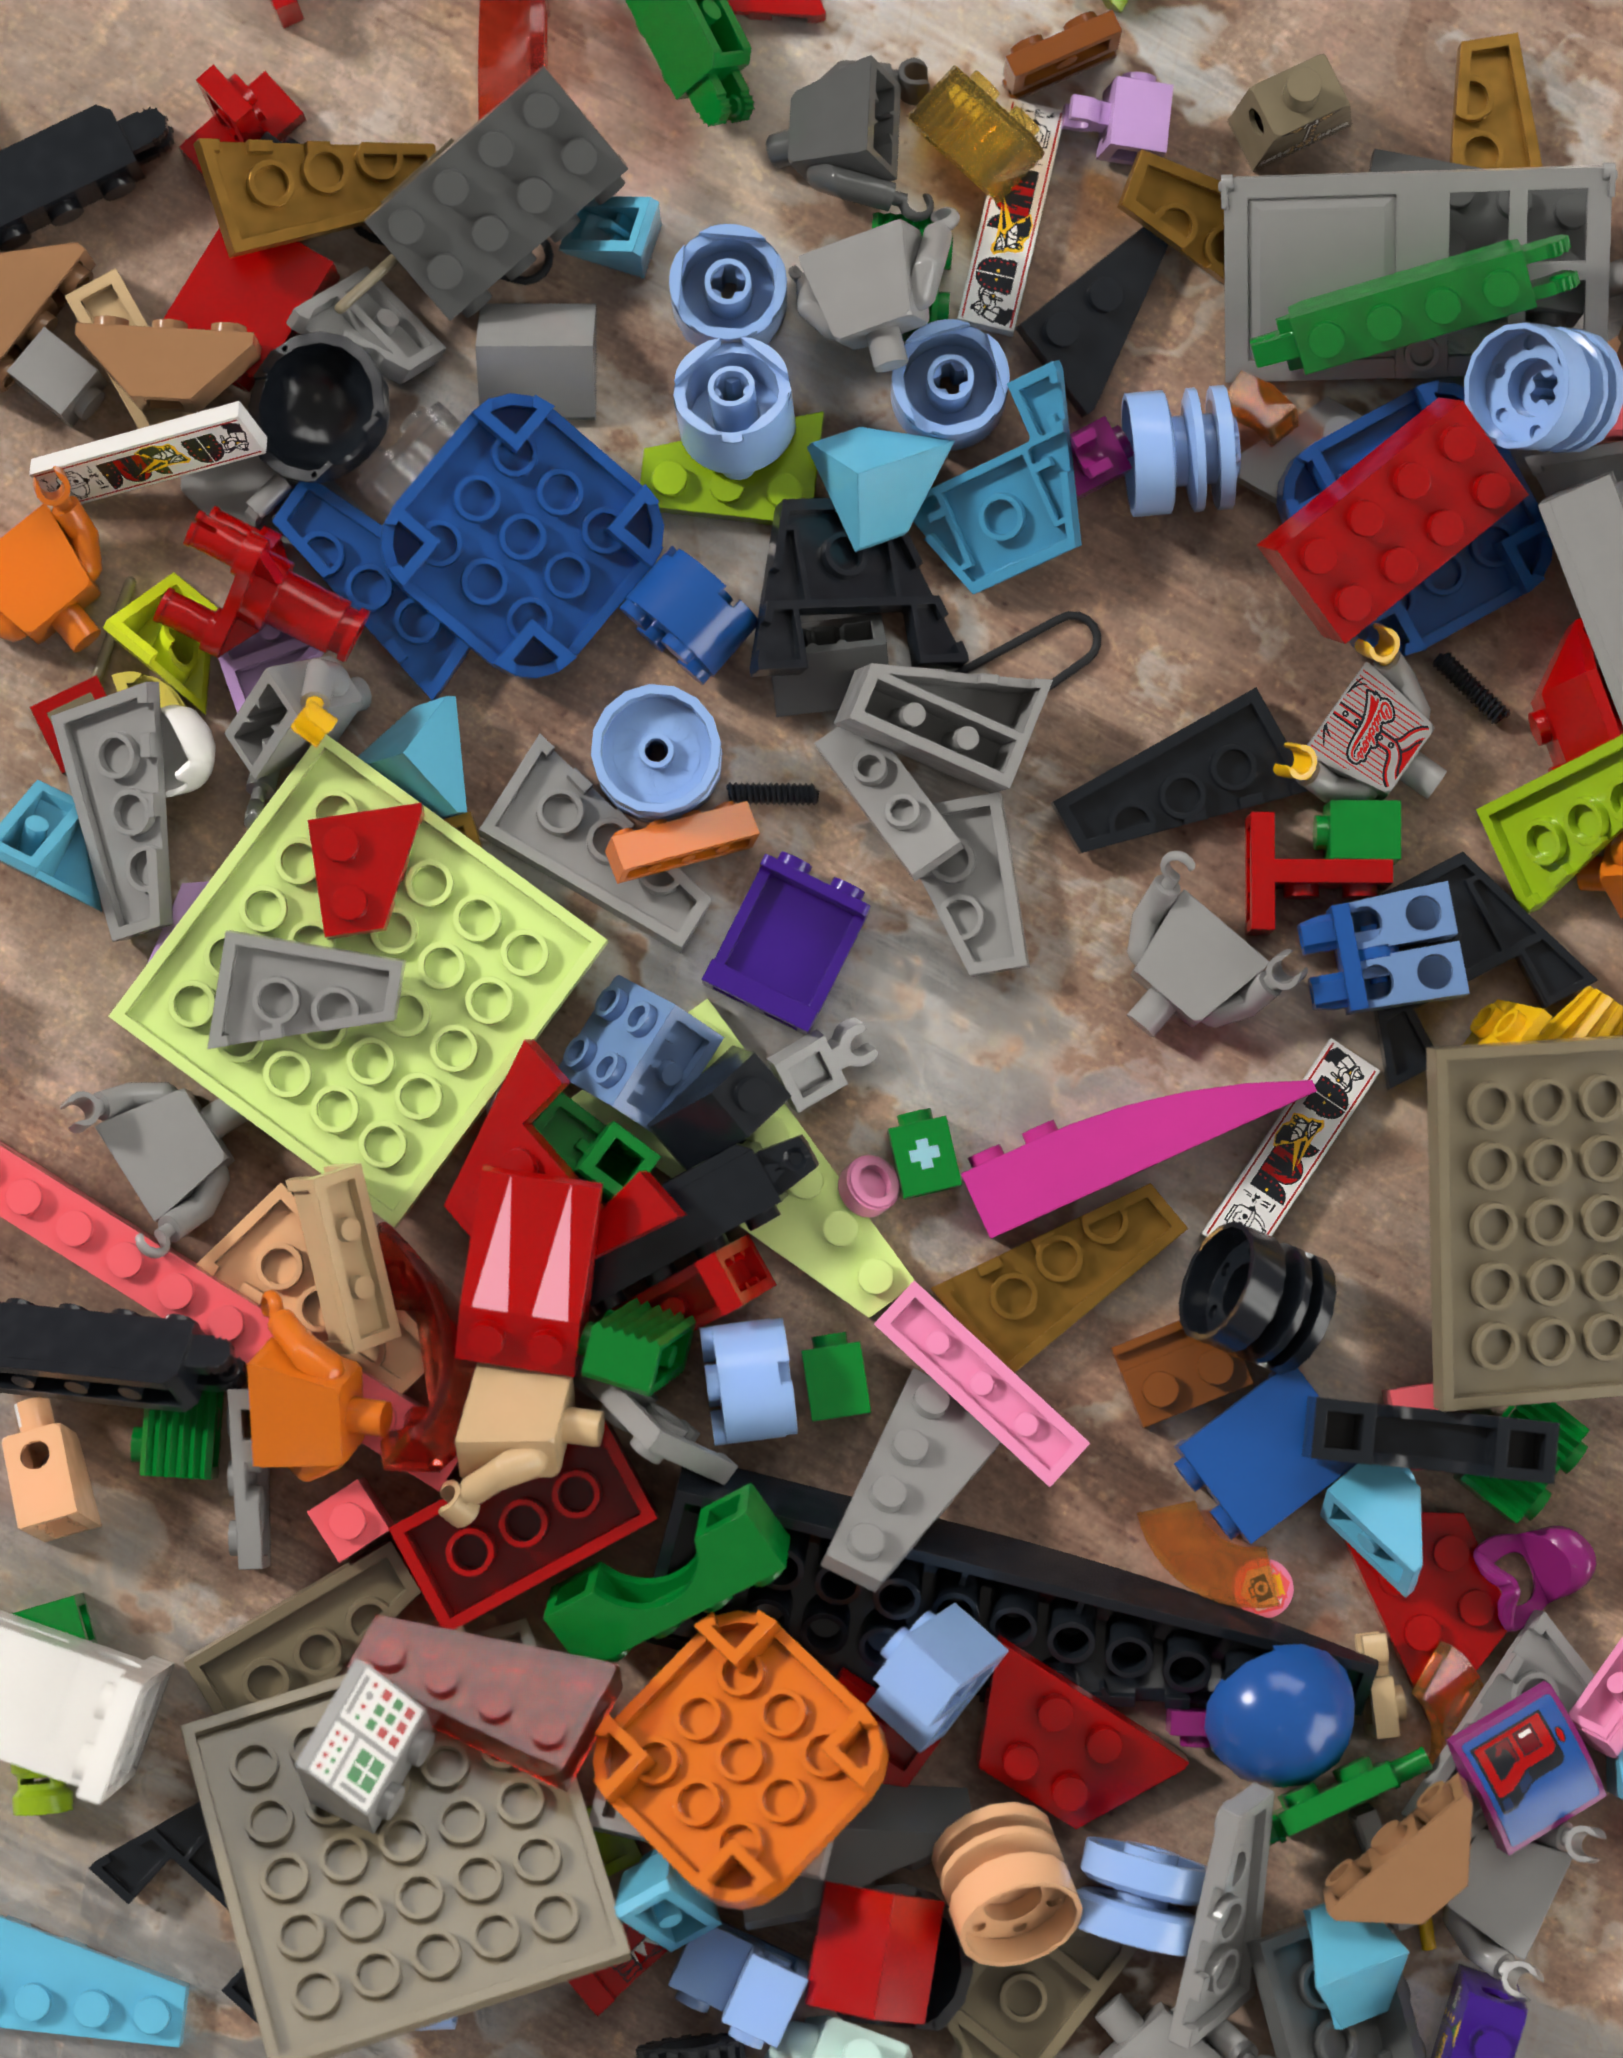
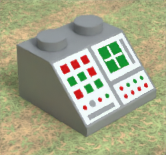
M355 1658L299 1756L295 1768L311 1804L374 1834L383 1818L389 1821L397 1812L405 1794V1787L401 1784L412 1765L420 1767L432 1748L435 1734L431 1732L433 1727L428 1711L424 1706L370 1665Z

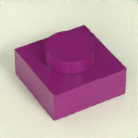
M1207 1707L1166 1709V1731L1171 1736H1180V1746L1211 1748L1204 1729Z

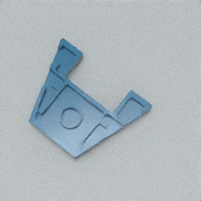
M1060 360L1052 361L1007 383L1029 433V441L948 481L931 487L913 521L926 536L924 540L973 595L1082 546L1064 372Z

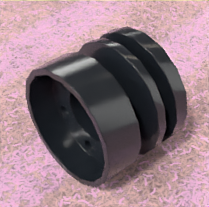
M1235 1221L1220 1225L1204 1239L1191 1259L1180 1292V1323L1186 1335L1227 1353L1235 1352L1238 1357L1276 1373L1290 1372L1297 1369L1311 1357L1326 1333L1333 1316L1337 1293L1335 1273L1328 1261L1287 1243L1280 1244L1276 1238Z

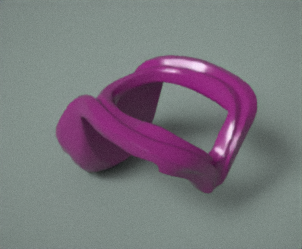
M1548 1526L1519 1534L1491 1536L1481 1542L1473 1552L1474 1561L1483 1577L1501 1589L1502 1594L1497 1603L1498 1617L1501 1625L1508 1632L1524 1628L1534 1609L1542 1611L1547 1604L1569 1596L1586 1586L1593 1577L1597 1565L1596 1554L1588 1541L1575 1530L1564 1526ZM1512 1552L1519 1553L1526 1560L1533 1576L1531 1596L1526 1603L1516 1606L1521 1595L1518 1582L1512 1575L1494 1564L1501 1557Z

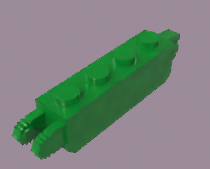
M625 0L636 21L637 29L645 38L662 71L663 79L671 88L676 100L689 98L696 113L700 114L699 119L703 120V124H708V127L726 124L727 120H731V123L750 120V116L753 110H755L753 106L755 101L752 100L753 95L749 94L750 89L741 71L750 64L752 47L727 0Z
M1555 235L1520 245L1518 239L1505 240L1299 301L1288 307L1289 314L1275 319L1278 330L1250 339V347L1256 367L1261 368L1287 361L1289 371L1304 369L1305 375L1537 308L1536 300L1572 290L1580 284L1577 271L1561 270L1551 275L1530 280L1527 269L1528 264L1561 256L1564 252H1568L1571 248L1569 236Z

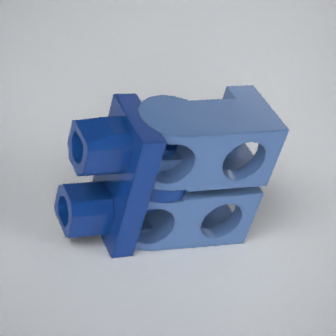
M1448 881L1350 903L1332 905L1325 915H1319L1299 923L1297 926L1303 956L1334 951L1337 973L1310 977L1308 979L1313 1010L1345 1009L1347 1016L1413 1004L1460 999L1470 994L1460 941L1399 951V947L1448 940L1458 934Z

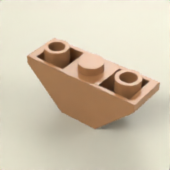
M73 242L0 253L1 392L7 391L15 383L7 370L42 328L46 327L52 333L56 329L58 324L56 316L67 303L65 295L92 281L94 276L92 269L96 264L88 251L79 243Z
M102 315L94 317L93 323H76L75 335L85 349L140 410L200 412L261 359L262 347L254 332H247L246 326L232 322L212 323L211 330L188 329L187 323L174 319H155L152 321V327L130 326L129 320L125 318Z
M1459 1773L1455 1774L1446 1783L1438 1781L1428 1787L1419 1797L1415 1810L1401 1822L1393 1820L1384 1825L1371 1841L1372 1847L1355 1861L1347 1859L1333 1869L1326 1879V1886L1322 1890L1327 1913L1335 1921L1422 1925L1468 1886L1473 1802L1467 1782Z

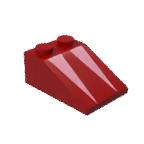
M483 1165L460 1300L455 1359L569 1377L575 1376L581 1356L578 1354L579 1342L589 1320L603 1183Z

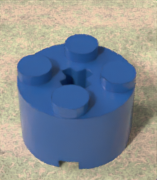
M671 546L627 595L625 602L619 607L638 626L636 630L640 635L661 652L667 648L679 659L677 661L678 665L702 685L710 677H714L756 629L757 617L741 599L734 607L730 604L733 599L724 590L726 585L689 554L681 549L676 550L674 546Z

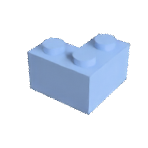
M953 1603L937 1615L928 1610L916 1621L910 1630L906 1627L901 1628L881 1651V1655L887 1661L873 1678L880 1687L866 1705L921 1753L947 1733L1009 1650L956 1603Z
M721 1921L722 1924L685 1944L668 1983V1986L678 1990L675 1998L682 2004L703 2013H708L710 2006L723 2011L721 2022L731 2026L728 2034L743 2044L761 2049L764 2042L777 2048L808 1982V1961L724 1921Z

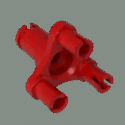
M214 506L209 515L199 510L194 519L196 523H191L183 545L192 547L231 567L230 573L235 575L225 604L223 608L219 607L215 612L175 592L176 590L168 588L158 605L153 621L161 623L199 642L200 650L216 658H219L262 631L267 624L324 653L331 651L337 654L336 659L343 663L346 662L364 629L370 611L363 607L357 610L351 607V601L294 573L295 563L287 559L282 542L283 534L267 526L260 530L222 511L218 506Z

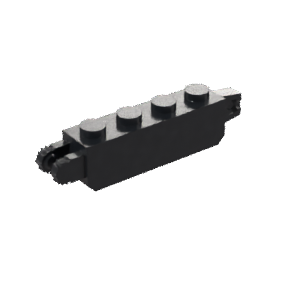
M95 104L0 150V251H11L23 246L31 239V233L51 223L53 226H62L76 220L83 214L84 207L103 198L106 201H113L132 192L136 187L135 183L146 178L141 166L160 157L162 152L166 154V151L168 149L172 150L171 146L175 144L174 129L168 126L167 122L169 120L167 116L158 111L157 107L155 109L149 107L147 110L143 108L141 113L137 111L117 121L111 109Z
M803 1134L765 1148L759 1142L744 1139L662 1183V1187L687 1215L595 1259L590 1307L595 1315H601L608 1309H612L627 1300L623 1289L642 1279L646 1287L649 1288L678 1271L673 1261L691 1251H694L698 1260L727 1245L729 1240L725 1233L745 1222L749 1231H752L778 1217L781 1213L776 1204L782 1202L789 1195L787 1190L819 1166L818 1160Z
M9 1298L6 1302H0V1393L184 1413L199 1403L203 1391L222 1393L225 1390L228 1393L227 1389H241L248 1380L247 1365L240 1357H235L234 1351L236 1349L231 1342L229 1343L227 1339L223 1340L222 1337L216 1339L215 1336L205 1335L195 1320L184 1315L168 1314L165 1318L149 1317L122 1308L114 1309L112 1313L89 1311L84 1307L71 1303H63L59 1307L38 1306L20 1298Z

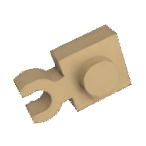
M1373 1631L1354 1634L1356 1652L1377 1659L1379 1663L1362 1712L1365 1735L1375 1739L1401 1737L1399 1721H1405L1407 1718L1406 1699L1402 1686L1394 1685V1678L1389 1674V1651L1386 1633Z

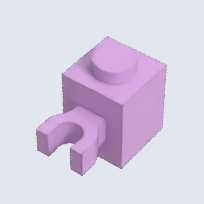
M1145 72L1124 73L1122 76H1117L1105 89L1102 101L1089 96L1073 94L1070 104L1066 103L1063 106L1061 129L1079 132H1099L1096 160L1133 165L1137 152L1142 149L1163 157L1167 153L1174 85L1156 82L1157 78L1154 75Z

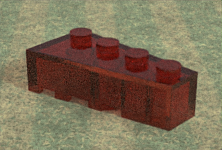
M376 1614L347 1665L349 1671L355 1658L367 1663L424 1706L428 1711L434 1729L566 1793L597 1738L594 1734L607 1713L610 1714L623 1690L620 1665L617 1663Z

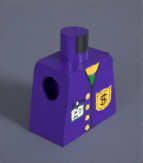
M1459 1964L1431 2058H1515L1527 2019L1528 2009L1525 2002L1511 1996L1504 1989L1502 1979L1497 1980L1487 1972ZM1489 1994L1496 1995L1499 1998H1495L1493 1996H1490Z

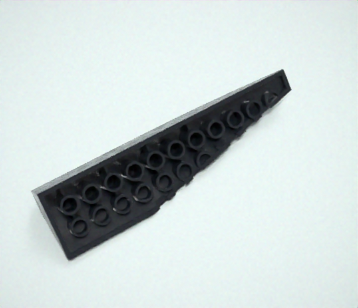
M681 1466L653 1578L666 1576L686 1566L697 1554L695 1535L701 1508L752 1482L791 1537L786 1568L771 1583L763 1587H755L754 1585L733 1595L726 1605L713 1613L717 1616L738 1610L757 1613L758 1610L778 1621L780 1626L834 1678L844 1667L878 1690L880 1685L873 1678L887 1661L881 1655V1651L888 1641L901 1628L906 1627L910 1630L916 1621L928 1610L937 1615L953 1603L958 1604L993 1637L1002 1636L1111 1707H1135V1701L1165 1702V1709H1190V1703L1207 1704L1221 1678L1225 1681L1246 1662L1274 1651L1273 1646L1305 1644L1327 1651L1346 1669L1353 1688L1354 1716H1361L1379 1667L1377 1659L1218 1600L1090 1559L943 1519L935 1520L922 1535L920 1541L879 1589L873 1592L820 1566L852 1496L737 1468L728 1482L722 1485ZM702 1611L682 1621L681 1625L670 1635L661 1639L651 1637L643 1642L680 1651L698 1633L693 1625L710 1613ZM991 1675L976 1693V1695H979V1702H985L987 1687H990Z

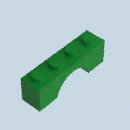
M751 1482L701 1508L695 1535L697 1554L680 1570L662 1577L639 1578L616 1571L600 1561L551 1587L543 1619L583 1672L601 1663L610 1665L621 1660L630 1652L632 1647L651 1637L661 1639L670 1635L681 1625L682 1621L702 1611L712 1613L719 1610L730 1601L733 1595L752 1585L763 1587L774 1581L786 1568L791 1537Z

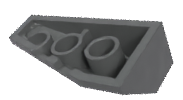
M881 1784L869 1803L834 1838L824 1880L875 1889V1880L901 1868L915 1871L932 1863L934 1844L945 1829L965 1814L972 1812L968 1788L919 1785L901 1787ZM798 1876L783 1892L766 1904L743 1909L746 1930L804 1921L818 1915L824 1881Z

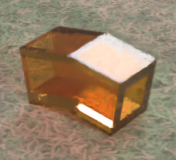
M1242 370L1228 389L1234 417L1238 423L1253 429L1270 447H1273L1299 426L1297 408L1273 384Z

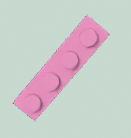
M913 1281L874 1323L878 1329L1049 1487L1055 1483L1089 1446L1090 1442L916 1281Z

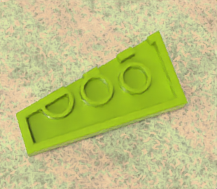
M1623 735L1476 809L1519 905L1528 914L1538 911L1623 831Z

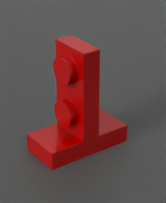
M213 64L196 79L213 117L186 139L179 148L182 154L203 176L194 148V143L199 138L220 139V142H246L248 139L260 140L267 131L279 141H282L301 125L306 118L303 111L266 71L247 86L235 73L227 79Z
M1251 812L1245 819V935H1270L1275 930V889H1283V898L1316 899L1319 898V889H1342L1343 899L1362 900L1378 896V890H1385L1394 883L1393 859H1275V812Z
M748 1233L611 1310L616 1311L637 1298L641 1305L648 1301L652 1308L660 1305L662 1311L670 1308L674 1315L682 1312L684 1318L692 1315L696 1321L694 1329L696 1331L700 1327L745 1305L777 1284Z

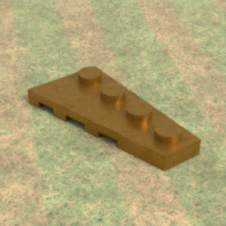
M1518 32L1462 41L1457 49L1450 148L1451 163L1484 169L1543 167Z
M199 138L194 143L229 258L367 225L365 218L382 204L381 201L436 152L435 145L431 143L361 142L359 145L330 144V141H306L304 144L273 143V140L248 139L246 142H220V139Z
M1143 149L1138 151L1117 208L1225 285L1224 209H1221V193L1218 190L1220 180Z
M1149 1183L930 1289L954 1318L1015 1373L1189 1228L1154 1186Z

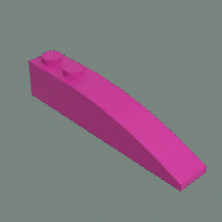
M1313 1080L1244 1083L1185 1091L1129 1104L1069 1124L1060 1129L1057 1128L1053 1119L1022 1133L1026 1144L1004 1154L1001 1145L998 1144L969 1157L968 1161L972 1169L961 1173L987 1233L990 1239L1311 1095L1317 1089Z

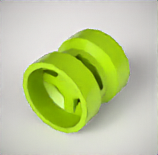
M10 1763L11 1773L17 1778L18 1786L17 1792L12 1796L13 1815H48L68 1812L74 1809L73 1791L66 1786V1782ZM49 1777V1779L45 1780H34V1778Z

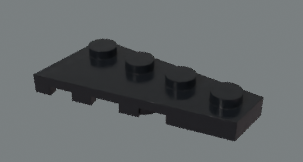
M1256 687L1050 804L1078 854L1300 794L1308 790L1298 784L1296 779L1280 777L1273 772L1275 764L1291 767L1294 762V755L1290 749L1283 746L1287 741Z

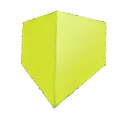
M173 572L107 619L103 629L119 645L206 715L211 655L199 649V642L161 623L154 622L153 617L168 588L176 590L175 592L215 612L218 608Z

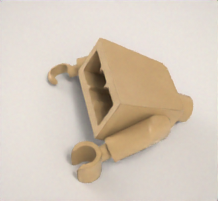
M477 1362L455 1439L460 1477L465 1478L461 1484L454 1480H448L442 1484L440 1496L449 1504L439 1509V1515L454 1527H465L476 1518L480 1504L501 1490L538 1477L555 1476L561 1470L567 1443L600 1447L605 1426L604 1411L576 1408L573 1377Z

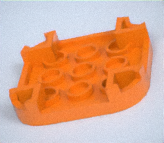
M738 1610L717 1616L712 1612L693 1626L698 1633L614 1719L607 1713L594 1733L598 1738L593 1756L595 1779L593 1781L604 1798L701 1895L718 1906L741 1910L766 1904L783 1892L873 1798L884 1781L889 1757L884 1733L863 1702L861 1703L796 1642L780 1626L778 1621L760 1610L757 1613Z

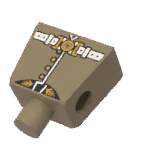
M1319 54L1249 88L1228 118V123L1252 172L1350 127L1352 119L1349 101L1325 54ZM1260 118L1263 123L1264 133L1261 132L1256 123V120Z

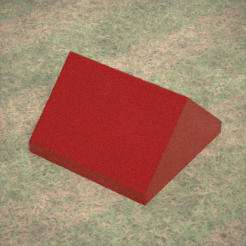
M824 1880L804 2004L872 2020L925 2025L945 1901Z

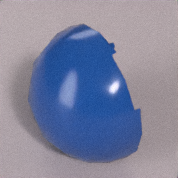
M1305 1644L1273 1646L1274 1651L1246 1662L1225 1681L1221 1678L1207 1702L1204 1729L1213 1753L1240 1779L1271 1788L1307 1785L1339 1763L1350 1742L1355 1711L1353 1688L1346 1669L1327 1651Z

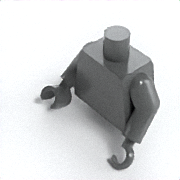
M872 55L858 61H839L823 77L797 90L791 97L789 129L769 135L766 141V149L771 163L778 169L792 166L816 191L884 211H889L891 205L898 206L901 213L911 221L921 222L928 219L934 210L932 196L928 193L923 194L927 210L916 212L908 204V194L896 191V183L891 182L897 179L900 100L909 105H921L929 100L930 83L928 82V67L921 59L914 57L903 61L898 70L892 69L890 63L878 62Z

